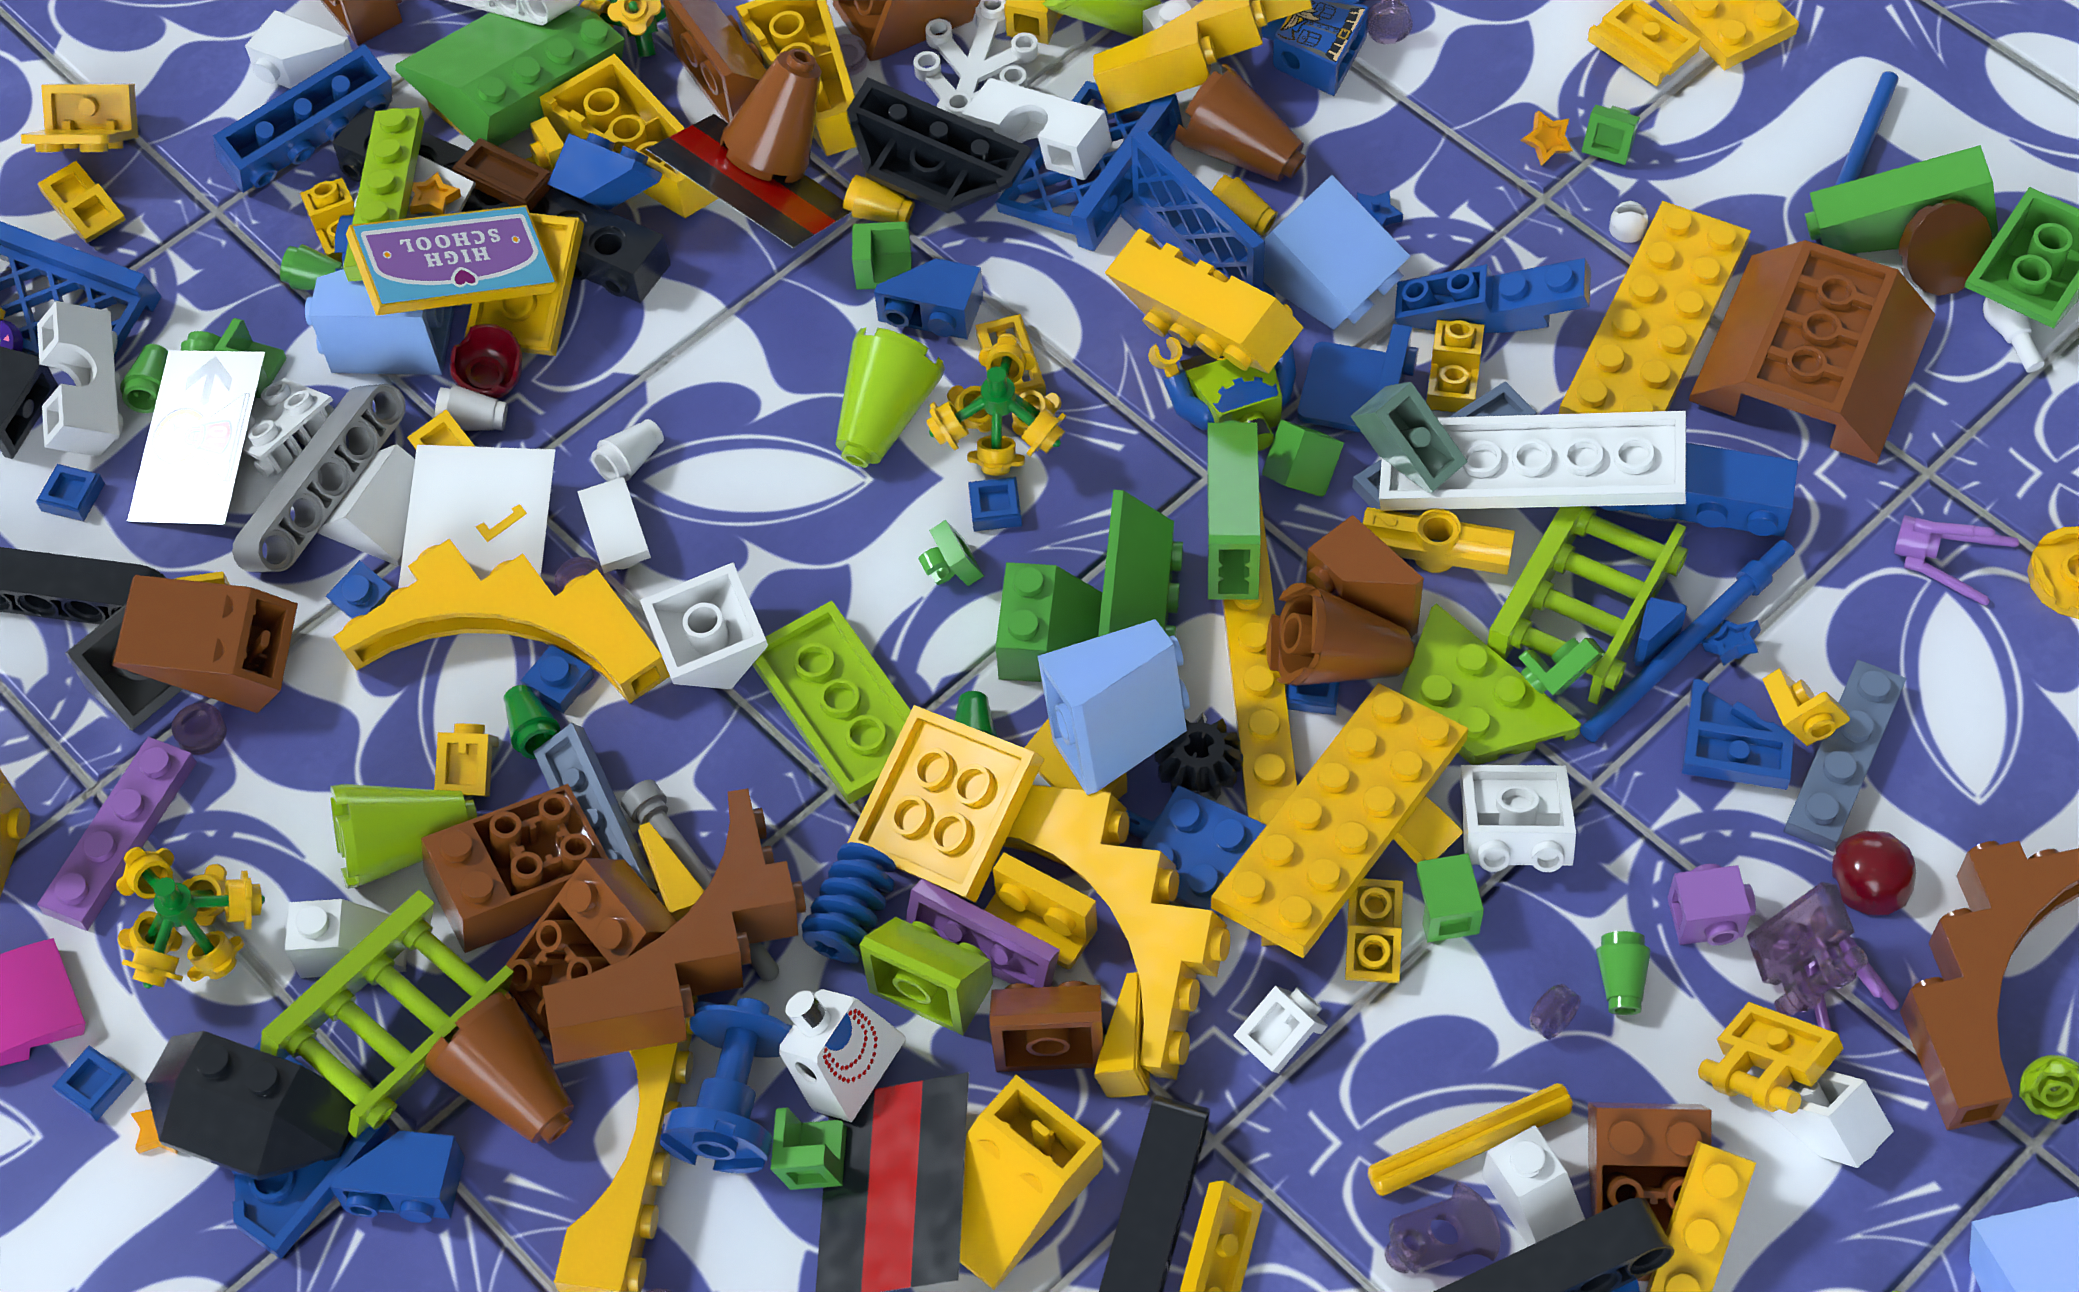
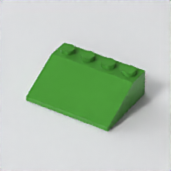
M579 6L573 7L544 25H537L490 12L398 62L395 65V71L473 143L481 138L499 146L529 129L530 123L544 117L539 99L541 95L613 54L622 61L625 39L598 14Z

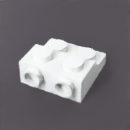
M1461 765L1460 786L1463 805V842L1465 854L1469 853L1471 865H1480L1484 870L1490 872L1501 871L1508 865H1533L1542 872H1553L1562 865H1573L1576 828L1566 766Z

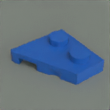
M1693 679L1681 774L1787 790L1791 780L1794 734L1774 722H1766L1760 719L1755 711L1738 701L1734 706L1730 705L1708 691L1710 684L1701 679Z

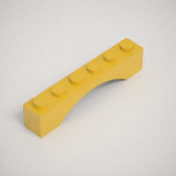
M692 996L693 1004L698 1002L697 996ZM690 1017L685 1018L687 1041L629 1051L634 1060L638 1077L639 1106L636 1129L626 1158L610 1186L594 1205L566 1230L554 1279L558 1292H641L643 1289L647 1269L646 1259L642 1258L646 1238H654L658 1225L659 1209L657 1205H654L658 1186L664 1187L666 1185L670 1172V1154L665 1153L666 1150L660 1145L662 1124L667 1113L672 1109L682 1107L681 1102H677L681 1084H688L690 1082L693 1070V1052L689 1051L692 1034L694 1033L690 1029Z

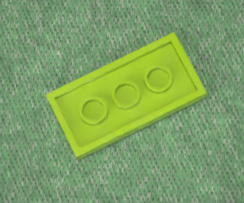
M831 600L767 635L765 638L768 647L752 665L850 805L872 792L911 710Z

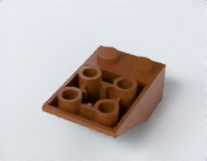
M135 575L132 579L112 666L258 713L281 691L298 603L252 587Z
M569 784L421 838L424 874L464 953L511 936L543 915L584 858L609 859Z
M584 858L506 965L514 972L509 991L551 1042L543 986L583 977L622 961L660 938L677 923V920L625 859Z
M1588 1102V1165L1591 1215L1594 1216L1629 1199L1645 1198L1666 1234L1697 1141L1712 1146V1110L1701 1104ZM1652 1272L1637 1280L1649 1281Z

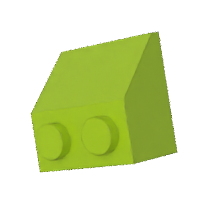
M894 917L864 936L859 945L869 993L962 1036L965 1034L993 985L991 960L987 958L983 951L969 943L962 942L957 945L940 937L935 929L923 922L914 921L911 924Z

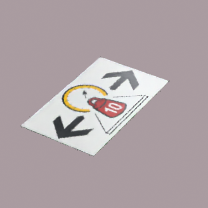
M168 352L127 522L225 525L265 352Z

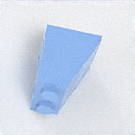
M1331 175L1264 239V282L1273 291L1335 330L1346 318L1355 324L1374 305L1368 297L1376 289L1384 296L1403 277L1398 268L1411 256L1344 186Z
M344 269L317 277L313 297H308L305 303V318L307 324L312 325L317 336L318 352L324 354L331 373L442 375L455 306L376 316L363 280L348 281Z
M1156 619L1038 656L1053 743L1087 795L1098 792L1187 731L1184 710L1190 708V700L1183 681L1179 679L1177 668L1184 663L1182 650L1177 638L1174 635L1168 637Z
M2079 1197L2049 1202L2036 1207L1972 1221L1969 1263L1981 1292H2079Z

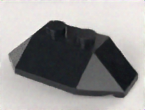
M867 77L846 110V116L866 178L948 214L1010 188L1032 152V148L869 77Z
M206 1031L172 1036L145 1083L158 1138L162 1145L257 1180L298 1170L322 1159L326 1162L340 1158L352 1136L349 1133L348 1127L351 1110L356 1105L335 1086L300 1064Z

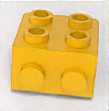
M42 84L45 130L20 134L21 144H35V152H62L64 149L80 148V152H106L108 149L124 148V140L139 138L135 84Z

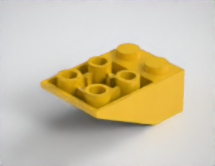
M1017 1075L981 1112L966 1134L960 1263L993 1290L999 1286L1103 1168L1102 1141Z

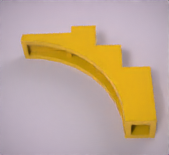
M1203 0L1189 11L1151 32L1127 43L1094 54L1093 76L1107 113L1111 114L1203 85L1212 74L1211 64L1216 63L1217 59L1263 45L1261 27L1267 26L1268 22L1311 9L1312 0Z
M450 538L440 545H434L425 549L416 561L408 565L416 582L408 587L395 590L387 597L383 604L366 615H360L351 619L342 631L333 636L356 671L392 651L427 639L464 633L507 634L540 641L548 645L552 644L562 651L577 657L604 676L629 704L670 677L661 653L597 568L587 575H581L572 579L566 584L563 591L556 596L553 595L523 553L513 560H507L498 564L488 577L480 581Z
M1032 785L1003 846L1038 854L1071 869L1087 881L1110 907L1129 942L1141 984L1144 1028L1140 1065L1155 1077L1177 1080L1179 1065L1185 1064L1189 1054L1190 1038L1186 1032L1190 1011H1195L1199 1002L1200 985L1196 976L1197 974L1218 976L1220 961L1227 959L1230 949V932L1226 929L1227 924L1212 910L1169 905V901L1175 900L1179 889V874L1176 870V865L1161 851L1119 846L1120 843L1125 842L1128 836L1129 816L1126 812L1127 808L1111 793L1095 792L1087 795L1084 790Z

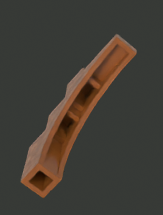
M748 788L727 792L730 824L725 851L711 883L687 914L660 938L628 958L586 976L542 987L555 1064L687 1041L685 1018L695 1017L692 996L744 987L742 965L751 964L749 944L799 936L797 914L806 912L801 881L791 882L787 861L774 863L771 845L761 847L760 839L767 838L764 813L762 808H752Z
M1988 841L1973 847L1967 852L1956 877L1969 908L1953 910L1939 919L1928 943L1942 978L1931 977L1916 983L1910 988L1900 1010L1947 1131L2000 1119L2013 1097L2000 1056L1997 1014L2002 978L2010 957L2024 937L2053 911L2079 897V848L2058 852L2057 849H2045L2027 859L2020 841L1999 844L1997 841Z

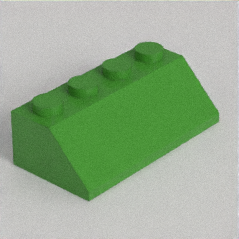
M1113 490L1098 637L1156 619L1168 637L1172 635L1176 637V626L1167 624L1168 613H1178L1180 583H1171L1172 571H1182L1183 542L1174 541L1173 520L1124 490Z

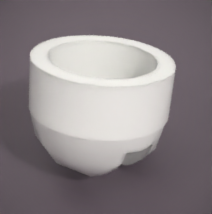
M1634 201L1622 202L1616 206L1611 214L1609 224L1612 236L1626 243L1641 240L1645 236L1648 226L1646 209Z

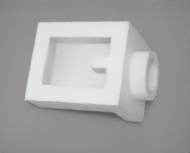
M1275 986L1233 1036L1272 1072L1279 1073L1313 1032L1322 1034L1328 1025L1317 1016L1322 1009L1321 1006L1306 992L1297 987L1292 993L1289 990Z

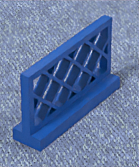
M1086 81L1072 99L1073 102L1088 105L1091 99L1103 100L1097 84ZM1171 94L1111 114L1107 113L1106 107L1101 108V110H1105L1106 119L1114 118L1117 127L1109 129L1112 142L1123 139V143L1117 150L1105 153L1091 171L1099 169L1101 171L1095 181L1078 186L1075 177L1055 171L1039 175L1038 170L1045 164L1039 143L1026 161L1013 185L1004 190L995 202L998 212L1076 235L1078 247L1095 251L1121 215L1120 205L1133 197L1131 135L1143 129L1167 151L1175 140L1178 125L1183 126L1177 94ZM1135 111L1144 113L1140 119L1123 124L1120 117ZM1070 180L1072 188L1047 196L1044 187ZM1039 189L1042 197L1027 203L1016 201L1020 195ZM1078 201L1070 217L1055 213L1052 208Z
M1141 129L1131 135L1133 197L1120 205L1121 217L1135 231L1141 229L1151 234L1154 241L1161 248L1167 242L1179 248L1183 252L1182 256L1190 259L1195 264L1201 259L1214 266L1215 269L1223 273L1228 279L1234 276L1275 297V292L1264 282L1265 241L1145 130Z
M0 221V259L10 262L12 270L11 274L0 277V291L16 285L19 295L18 300L0 307L6 312L4 318L21 311L24 313L27 325L19 328L23 337L22 352L39 357L37 329L39 321L35 322L31 308L54 299V302H63V295L82 289L86 291L88 302L80 304V306L100 310L117 303L127 306L121 317L111 322L112 331H115L117 334L115 358L142 311L146 309L153 312L162 298L145 274ZM40 275L48 277L49 288L27 295L25 281Z

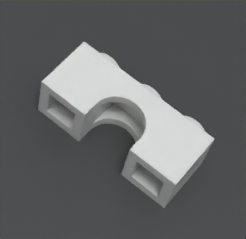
M994 78L988 79L961 113L964 119L1019 143L1038 138L1046 169L1081 180H1085L1112 145L1105 110Z
M55 301L37 323L40 365L63 370L73 379L76 386L60 384L42 405L44 448L100 457L114 441L119 439L123 428V417L121 413H118L117 409L120 375L115 371L114 366L117 334L115 331H112L111 312Z

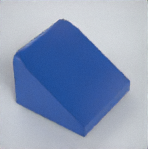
M1653 597L1647 600L1633 659L1635 666L1643 667L1679 635L1687 611L1686 605Z

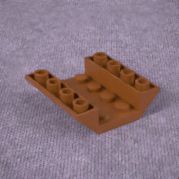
M1807 240L1751 255L1690 394L1689 401L1736 416L1744 395L1835 424L1836 428L1829 448L1877 464L1936 314L1898 269Z

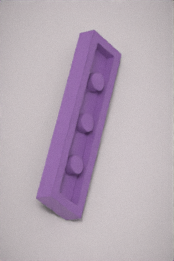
M149 736L147 737L37 905L43 914L82 930H89L115 890L117 880L123 876L126 865L124 862L125 854L134 847H143L197 762L192 753Z

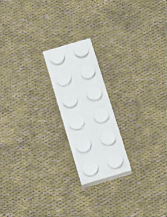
M1686 411L1437 418L1468 462L1435 491L1430 493L1426 492L1384 459L1381 462L1379 491L1381 511L1686 504Z

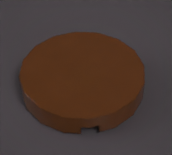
M1954 199L1940 200L1943 203H1938L1934 206L1928 205L1919 210L1906 225L1899 242V256L1902 257L1903 267L1901 269L1904 277L1916 288L1939 296L1957 293L1965 288L1966 280L1992 243V232L1987 218L1974 206Z

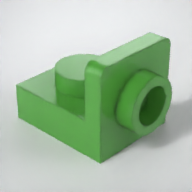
M1573 637L1552 655L1551 659L1556 663L1552 668L1534 650H1525L1519 656V659L1526 665L1521 673L1539 693L1543 694L1548 690L1552 695H1561L1599 661L1606 652L1593 638H1584L1579 643Z

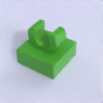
M1595 105L1590 115L1581 152L1626 165L1630 158L1640 117L1631 115L1630 110L1612 106L1610 109Z
M947 520L929 530L938 547L925 551L919 556L918 560L927 575L931 574L937 585L949 581L955 574L967 586L984 577L966 541Z

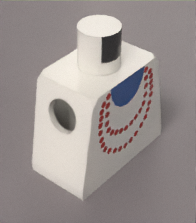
M821 989L815 992V994L810 991L798 992L791 997L786 1005L785 1012L794 1025L780 1044L779 1054L809 1106L815 1112L852 1122L907 1038L863 1002L852 996Z

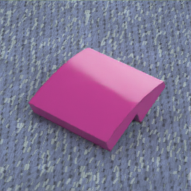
M54 938L0 954V1067L29 1060L30 1048L84 1035L85 1020Z

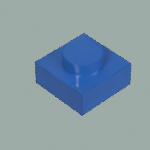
M359 560L326 597L345 615L353 619L360 615H366L383 604L387 597L395 590Z
M551 644L520 681L522 685L529 686L539 700L564 714L594 678L591 666Z

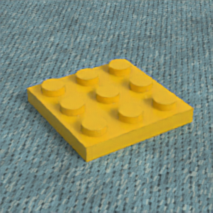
M914 705L847 843H861L875 848L895 862L896 869L919 879H925L944 890L976 903L1044 758L1031 750Z

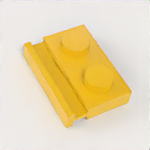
M1623 0L1602 17V22L1598 26L1593 25L1589 28L1587 41L1657 87L1661 84L1663 77L1667 74H1673L1699 51L1701 38L1642 0Z

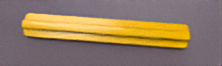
M1560 1083L1528 1095L1370 1165L1367 1173L1370 1184L1379 1196H1385L1494 1148L1534 1125L1539 1128L1570 1114L1573 1106L1571 1096L1565 1086Z

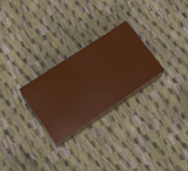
M481 138L473 144L452 168L453 172L475 182V189L511 206L527 205L529 213L552 188V186L548 185L552 174L551 171Z

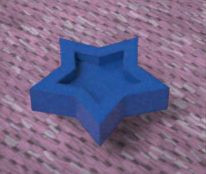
M1390 190L1376 196L1357 192L1356 200L1383 228L1387 225L1403 221V213L1390 204Z
M1724 620L1719 632L1703 640L1701 643L1706 652L1719 654L1723 666H1725L1735 658L1739 659L1746 654L1759 653L1754 640L1760 633L1761 627L1758 620L1739 625Z

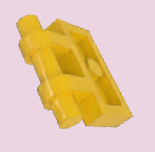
M1748 1002L1717 1038V1042L1725 1057L1719 1063L1710 1059L1703 1060L1698 1069V1076L1700 1079L1712 1083L1713 1088L1717 1092L1731 1097L1741 1094L1751 1098L1753 1104L1769 1112H1775L1780 1109L1793 1114L1800 1107L1801 1095L1798 1092L1787 1089L1789 1085L1796 1081L1812 1087L1844 1048L1836 1032ZM1753 1065L1765 1070L1759 1078L1747 1074Z

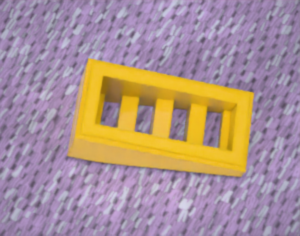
M649 822L639 825L638 833L663 904L678 922L690 911L704 890L657 830Z
M1138 972L1126 974L1096 1064L1094 1076L1104 1094L1110 1098L1147 1095L1148 1091H1150V1072L1140 1065L1144 1017Z

